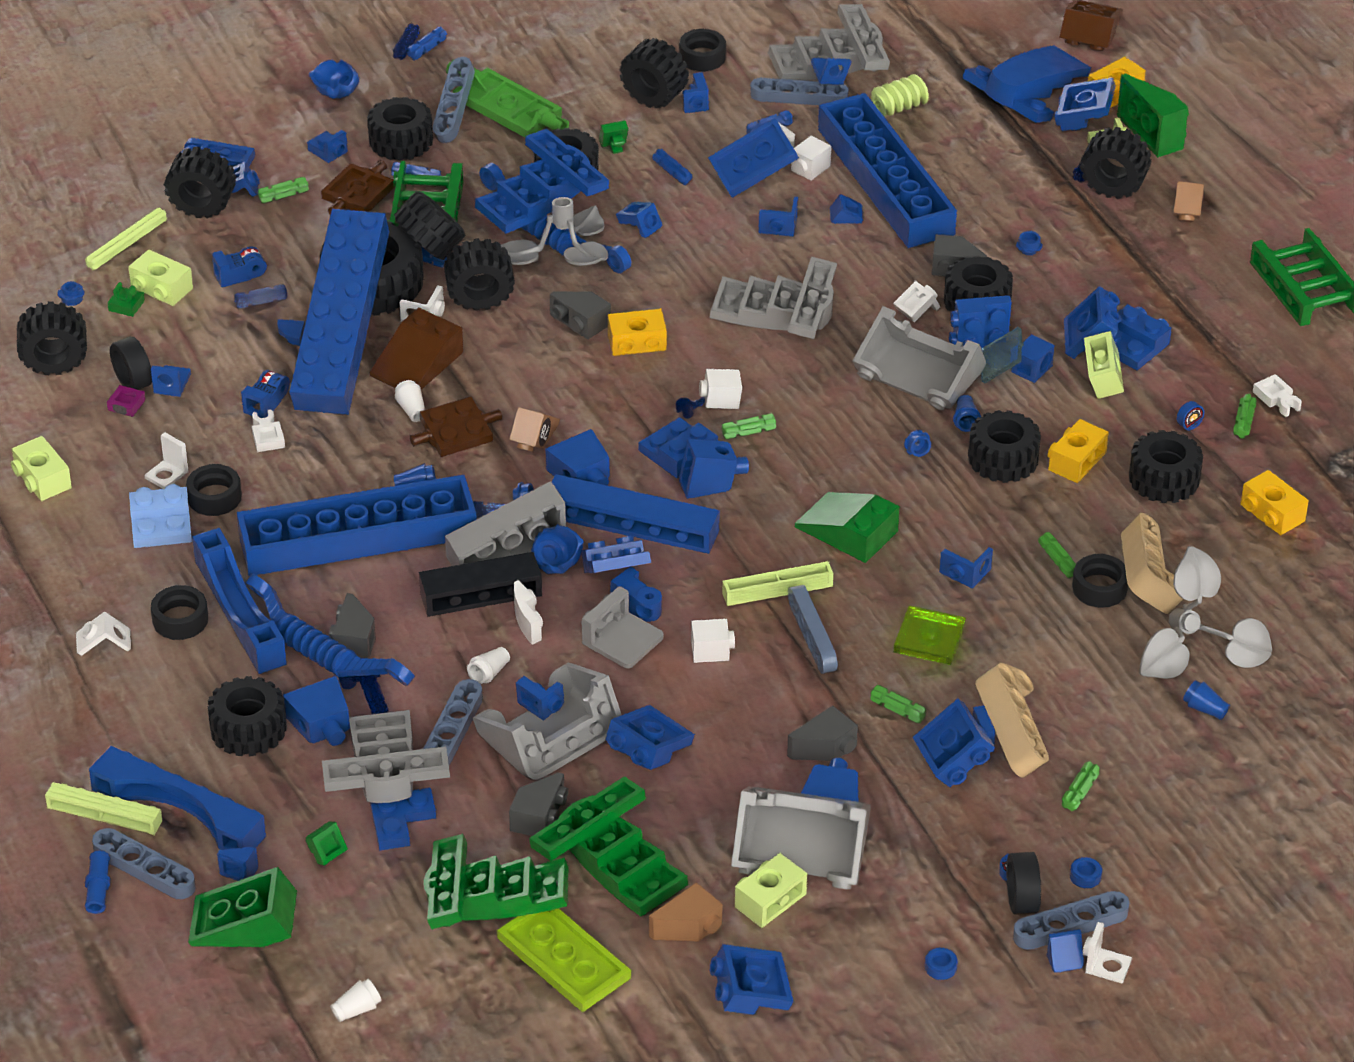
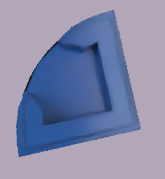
M278 319L279 335L288 339V343L300 346L305 321Z

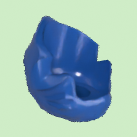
M333 59L324 61L313 71L309 72V76L317 90L322 95L333 99L349 96L357 88L360 79L356 70L346 61H343V59L338 63Z
M557 524L552 528H544L543 531L538 533L534 539L531 552H534L539 568L546 574H563L580 559L584 541L569 527Z

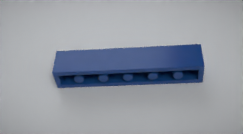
M555 474L552 480L553 485L565 501L566 522L707 554L710 553L719 533L720 510Z

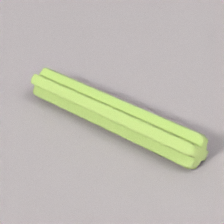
M161 208L154 209L85 258L86 266L92 270L98 269L167 220L165 210Z

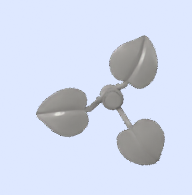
M559 197L552 201V215L547 216V224L538 246L533 241L523 239L501 245V248L505 247L513 265L532 263L538 260L539 255L537 252L543 250L551 225L554 223L557 229H569L574 247L567 248L564 251V259L568 263L573 265H591L608 259V252L603 245L593 241L579 244L575 235L577 233L581 236H590L603 231L605 224L597 206L594 205L574 215L573 200L567 197Z
M1188 546L1184 557L1174 573L1173 584L1176 593L1181 598L1193 602L1184 604L1183 608H1176L1170 613L1169 624L1171 628H1163L1153 634L1143 652L1139 674L1165 679L1180 675L1187 667L1189 661V650L1182 644L1185 639L1183 633L1192 634L1198 629L1230 640L1225 648V655L1234 665L1250 668L1263 664L1269 659L1273 649L1269 632L1262 622L1253 618L1242 619L1234 625L1231 635L1200 624V616L1191 610L1201 604L1202 597H1213L1217 594L1221 584V574L1217 564L1207 553L1198 548Z

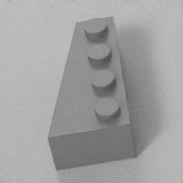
M550 481L445 535L446 557L451 566L531 552L535 537L544 528H552L557 524L566 527L565 501Z

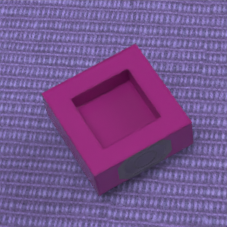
M119 385L107 401L108 411L133 417L145 401V392Z

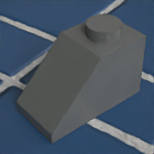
M832 705L788 735L787 756L795 760L831 761L833 758H840L845 754L851 753L857 746L858 725Z

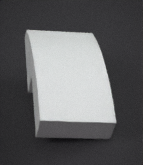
M518 580L514 582L515 615L522 633L533 645L542 640L541 627L543 626V620L540 614L535 611V605L537 604L535 594Z

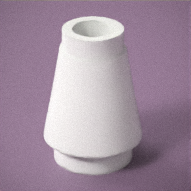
M412 380L403 381L395 388V400L410 417L411 421L418 422L420 421V411L425 410L421 388Z
M498 647L473 657L467 666L469 677L480 684L490 683L510 661V655L505 648Z
M369 979L363 982L359 980L330 1007L338 1021L342 1022L345 1019L347 1020L376 1009V1004L381 1002V997Z

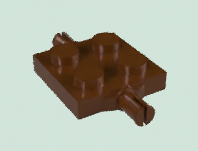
M379 160L372 168H364L350 163L321 190L322 199L333 203L328 208L329 214L331 215L332 209L370 212L394 189V179L381 174L387 169V164Z
M472 396L420 411V421L425 431L410 435V441L413 447L429 442L437 449L440 457L493 442V433L488 424L501 421L502 413L500 409L483 413L478 409Z

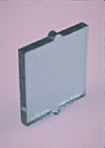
M1020 327L1013 329L982 348L986 360V366L981 373V381L984 384L1021 362L1024 344L1022 343V329Z

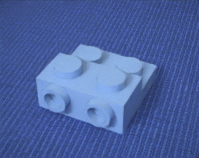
M170 484L165 489L151 490L147 487H141L136 492H129L134 548L192 542L187 487Z

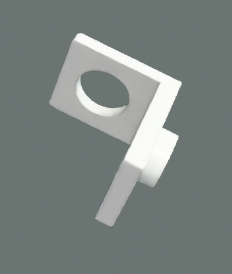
M443 286L436 287L427 304L401 299V322L409 316L407 313L409 308L416 310L419 307L441 317L445 308Z
M166 432L161 435L163 461L145 474V479L162 489H165L170 484H174L188 473L185 443ZM161 471L172 473V476L167 479H159L156 475Z
M104 611L76 632L77 653L82 656L105 638H108L124 650L129 651L131 649L130 628ZM113 627H116L121 632L123 639L116 635Z
M1098 922L1093 936L1087 937L1084 945L1083 955L1087 956L1085 973L1123 983L1132 957L1101 948L1104 923ZM1108 960H1114L1121 965V969L1116 972H1110L1103 967V963Z

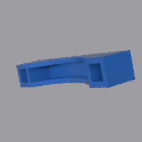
M217 528L192 536L195 562L258 674L287 665L284 638L274 621L268 619L254 602L241 576L231 547L221 529Z
M110 746L89 768L93 791L111 797H119L127 801H155L183 809L195 816L208 828L220 850L244 847L256 848L266 837L264 815L258 811L244 807L228 797H222L209 791L204 786H198L187 781L178 774H172L163 770L154 763L141 760L127 751Z

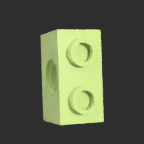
M147 250L128 266L130 284L134 285L137 291L144 292L172 306L193 289L190 267L154 251Z
M1111 331L1085 337L1084 344L1088 374L1097 399L1123 393L1124 386L1120 357Z
M43 436L12 448L13 461H11V467L17 477L21 476L28 491L30 493L34 492L41 501L72 488L69 467Z
M779 853L770 861L766 860L763 862L758 870L750 876L742 878L735 886V908L763 928L806 895L807 873Z

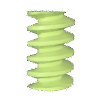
M915 74L903 77L899 81L895 80L891 83H886L882 87L877 86L871 93V101L884 117L886 114L892 116L894 112L900 113L903 111V108L909 110L911 106L917 107L920 105V102L925 104L929 100L928 89L924 81Z

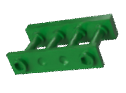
M400 161L399 171H394V187L396 188L390 220L387 221L393 222L395 226L399 225L394 214L403 206V201H407L415 192L405 190L406 185L446 186L443 192H419L426 194L435 202H443L445 206L441 207L458 222L464 185L463 163H452L451 173H446V176L406 174V161Z
M1310 228L1304 230L1303 243L1273 251L1269 249L1263 240L1252 243L1250 264L1300 327L1310 324L1314 309L1344 301L1354 313V281ZM1301 254H1306L1310 259L1309 261L1290 266L1282 265L1279 261ZM1317 269L1323 275L1302 282L1295 281L1292 277ZM1330 285L1336 291L1335 293L1312 299L1305 294L1306 291Z

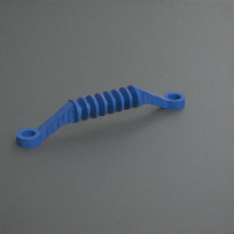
M489 163L480 169L481 181L489 190H496L497 182L506 180L501 169L494 163ZM547 215L521 228L528 231L529 234L535 235L538 240H541L547 224ZM552 223L545 244L549 245L553 250H557L559 254L564 255V251L567 248L574 247L569 229H557L555 224ZM575 233L577 242L579 244L587 242L582 238L580 239V237L577 236V234ZM603 245L608 252V259L606 261L614 272L618 274L623 273L631 267V257L625 248L620 245L614 247Z
M251 574L245 582L250 590L264 599L270 619L276 624L284 638L285 644L293 647L297 652H301L302 655L309 657L310 660L317 662L318 665L325 667L326 670L333 672L334 675L341 678L356 675L389 674L405 686H408L414 679L415 675L393 658L361 659L354 651L347 649L346 646L339 644L336 640L331 639L328 635L323 634L297 616L286 613L282 608L276 591L257 575Z

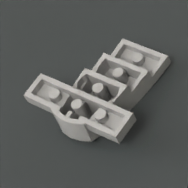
M839 4L837 13L845 29L821 28L819 36H795L793 45H769L768 54L779 79L804 81L818 79L811 64L812 58L850 59L851 65L848 73L862 69L869 71L888 70L890 61L882 46V32L870 21L863 4ZM838 65V67H839V69H840V71H841L842 68H843V66Z
M811 256L803 283L779 275L775 283L751 275L748 283L723 276L709 318L756 328L788 330L789 333L814 339L816 331L826 326L832 317L833 287L831 284L837 263Z
M410 710L349 717L354 757L322 761L325 792L362 788L367 802L372 803L401 801L412 796L413 782L450 777L446 746L413 750Z

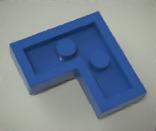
M431 788L412 790V796L401 801L390 803L370 802L379 851L410 846L407 823L436 819V808Z

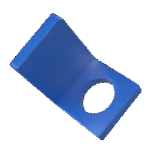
M812 58L811 64L820 84L843 85L851 65V60ZM838 65L843 66V68H842L841 71H840Z
M794 196L791 212L760 209L759 233L794 236L798 218V197Z
M164 365V367L152 366L151 375L154 393L181 397L191 375V369Z
M988 547L974 563L944 549L941 552L939 572L973 589L991 570L993 549ZM985 561V564H984L982 570L980 571V568H981L983 562Z

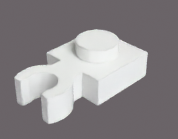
M1276 374L1254 384L1253 393L1270 408L1277 405L1279 412L1286 417L1289 416L1290 407L1300 411L1301 400L1297 396L1292 395L1293 389Z
M271 409L267 410L268 416L266 418H259L257 412L252 414L254 425L252 426V435L257 452L285 448L280 422H274V413Z

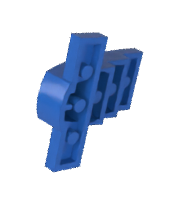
M1054 45L1016 55L1001 63L992 71L980 65L976 68H967L962 78L983 90L998 103L1014 109L1035 123L1051 121L1054 111L1047 108L1046 103L1037 98H1050L1054 88H1064V85L1071 84L1073 78L1087 77L1091 67Z
M544 129L525 137V145L543 160L520 166V175L497 182V191L476 198L475 208L507 234L551 213L552 201L556 198L567 197L572 199L579 192L584 193L588 197L609 189V179L590 164L588 157L582 151L571 145H566L548 129Z

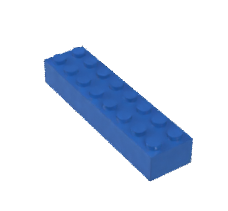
M866 93L819 105V132L831 145L832 149L907 248L935 241L936 234L955 235L956 208Z
M332 209L289 392L295 410L349 415L390 232L385 213Z
M465 475L236 512L239 539L248 576L444 544L445 535L477 519Z

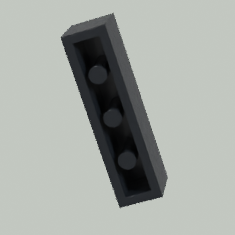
M534 552L419 572L420 595L427 617L514 601V582L518 580L527 589H531L535 597L542 596V576Z

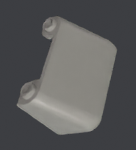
M883 306L852 360L855 368L858 370L857 374L865 380L871 381L874 379L926 400L936 409L952 408L957 399L965 393L986 366V360L980 344L967 340L965 345L960 341H957L954 345L912 328L907 320H904V322L896 320L894 318L896 312Z
M568 662L551 674L548 683L549 688L557 681L563 684L564 704L559 711L552 713L544 721L532 712L527 711L506 723L502 713L494 709H488L473 717L477 732L522 775L532 780L542 779L606 741L611 719L622 715L609 675Z
M746 787L741 791L731 866L739 867V873L751 875L759 869L763 862L766 860L770 861L777 854L781 853L804 870L807 875L827 877V880L833 881V887L851 889V884L857 885L859 880L871 805L789 791Z

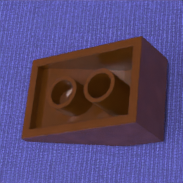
M1073 0L1065 9L1059 38H1064L1065 43L1079 45L1082 42L1089 44L1091 49L1103 51L1104 47L1109 48L1112 43L1123 9L1084 0Z
M418 307L401 322L371 369L370 377L394 388L403 381L412 380L422 390L463 353L462 327Z

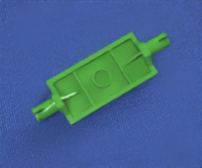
M451 61L448 63V65H447V67H446V73H447V74H448V70H449ZM474 68L475 74L466 106L523 137L536 133L545 127L551 130H561L569 127V121L561 117L562 107L489 68L483 71ZM462 86L455 88L453 93L459 92Z

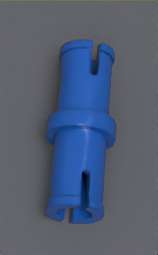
M94 851L90 854L89 874L85 877V887L87 888L85 908L86 911L93 914L102 913L106 909V890L109 889L111 880L108 876L110 856L105 851Z

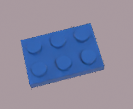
M773 118L708 158L733 198L799 157L776 118Z

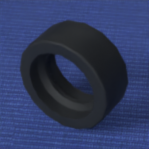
M702 28L694 29L680 37L679 52L683 56L682 60L687 63L686 68L701 72L712 71L719 68L725 62L726 41L724 36L717 31ZM697 48H708V49H711L712 51H709V52H696V51H693V49H697Z
M129 336L111 344V363L122 386L137 390L149 386L152 383L151 364L141 343L135 337Z
M208 464L197 468L187 478L188 503L199 514L206 516L223 515L235 509L241 501L240 477L229 466ZM211 485H222L229 488L217 495H206L199 492L204 487Z
M1091 554L1083 557L1076 563L1073 571V593L1081 602L1093 607L1103 608L1119 604L1125 598L1128 591L1125 564L1116 557L1106 554ZM1092 575H1103L1112 578L1117 583L1110 586H1097L1087 582L1085 578Z
M187 585L171 586L157 593L151 602V617L155 631L161 636L172 640L188 639L202 632L208 624V607L204 594L197 588ZM175 607H189L196 610L193 614L184 618H170L163 615L166 611Z
M1034 852L1010 853L1007 858L1006 868L1010 909L1013 914L1037 913L1041 905V879L1037 856Z

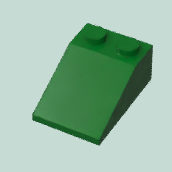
M1126 73L1122 74L1117 117L1135 135L1138 134L1141 137V141L1147 143V147L1157 158L1183 150L1187 118L1189 116L1187 105L1169 91Z
M827 492L795 522V528L866 563L898 532L900 506L876 494Z
M279 867L196 895L188 943L191 946L265 947L289 939L292 936L297 890Z

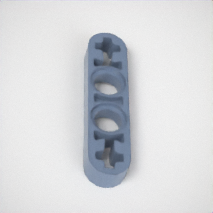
M467 57L454 59L448 70L432 128L437 140L442 143L454 140L459 132L475 74V69ZM462 86L459 92L451 93L454 87ZM457 106L454 112L445 113L447 108Z
M757 78L750 84L751 98L761 102L820 105L847 98L849 93L848 87L844 84H820L819 81Z
M805 585L789 587L788 600L791 610L821 674L837 671L836 652Z
M471 679L462 680L455 686L423 748L446 746L449 766L482 703V686L478 681ZM468 695L467 702H465L464 696ZM454 712H463L466 714L462 718H453L450 716ZM446 732L453 733L455 735L451 739H443L440 737L441 734Z
M104 828L93 835V850L107 852L110 856L109 864L175 899L189 898L195 892V877L190 869L117 830ZM130 853L140 855L139 858L133 861L124 859V856ZM155 866H160L164 868V870L158 874H151L148 872L150 868Z
M1110 891L1021 918L1014 926V943L1022 949L1030 950L1048 945L1049 934L1080 929L1081 933L1084 934L1094 931L1098 922L1104 923V927L1120 923L1128 917L1129 899L1121 892ZM1081 912H1089L1094 916V918L1090 920L1081 919L1078 916V914ZM1061 921L1065 924V927L1056 929L1051 927L1049 922Z

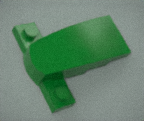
M625 776L596 795L582 798L571 804L563 811L559 819L529 838L531 848L549 861L570 850L582 866L606 890L640 917L689 885L687 875L666 862L665 852L643 839L642 829L619 817L646 799L645 789Z
M464 834L433 841L432 865L426 872L423 881L428 900L427 921L431 930L443 926H452L455 923L462 922V920L510 918L567 906L569 867L565 857L534 866L530 856L500 865L495 855L466 865L467 841Z

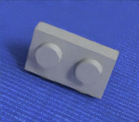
M618 586L612 593L605 595L596 607L584 614L581 621L582 644L627 669L632 668L663 640L662 630L629 612V591L621 586Z

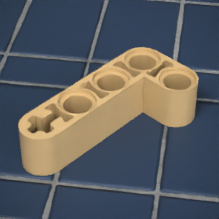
M1140 513L1121 532L1127 584L1131 591L1159 611L1170 614L1183 598L1174 589V574L1165 569L1158 524L1149 515Z
M999 663L976 680V687L1011 769L1019 777L1024 778L1049 760V756L1024 699L1034 689L1030 678L1024 671Z

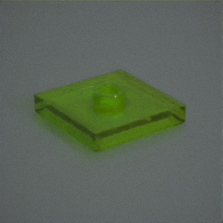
M909 605L896 638L893 653L951 665L966 625V618Z

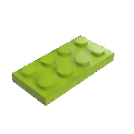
M559 908L517 916L497 930V939L582 1013L631 979V970Z

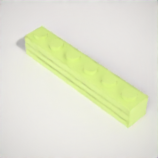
M827 561L723 580L722 594L727 606L785 596L788 595L789 587L805 585L807 591L833 587V571Z
M53 782L45 794L48 809L155 835L162 823L161 809L155 806H147L136 801L131 802L119 797L107 796L100 792L95 793L83 788L71 787L64 783Z

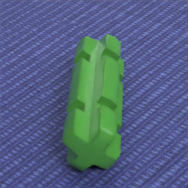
M305 177L294 179L295 182L289 180L271 185L270 189L268 186L260 188L258 190L259 200L261 203L272 202L273 198L279 200L296 195L295 192H298V194L307 192L309 190L308 181Z
M1245 394V397L1240 399L1233 433L1238 435L1240 439H1244L1245 435L1250 434L1257 400L1255 397H1251V394Z
M769 413L761 415L762 418L755 416L736 420L735 424L733 421L722 424V434L725 439L736 438L737 434L741 437L761 433V429H764V431L774 430L776 428V419L773 414Z
M1045 532L1043 536L1039 537L1038 543L1044 548L1067 578H1072L1076 563L1058 543L1056 538L1050 532Z
M876 685L872 689L871 701L879 705L883 703V707L903 717L908 715V719L915 723H921L925 718L926 708L918 703L913 705L912 700L893 691L888 693L889 689L881 685Z
M1091 761L1084 763L1081 771L1069 786V790L1062 797L1061 804L1063 808H1068L1070 811L1078 808L1081 803L1080 801L1084 799L1093 785L1092 782L1099 775V765L1093 764Z

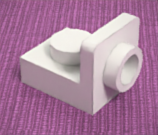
M917 281L893 303L898 311L913 322L929 307L936 311L940 308L936 300L938 297L937 293L930 286L926 285L923 287Z

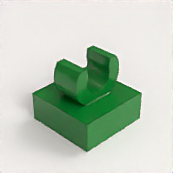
M626 120L601 125L599 134L601 147L610 146L613 154L623 152L622 145L626 143L629 129Z
M119 282L113 290V296L108 301V311L133 317L145 301L144 292L137 291L134 285H131L129 289L124 288L122 283Z
M332 821L327 822L312 832L305 840L317 864L326 865L348 850L337 823Z

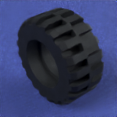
M389 221L387 223L390 232L371 313L373 316H378L383 312H387V314L395 312L397 308H400L401 299L413 301L423 287L422 247L400 225L395 226L393 222Z

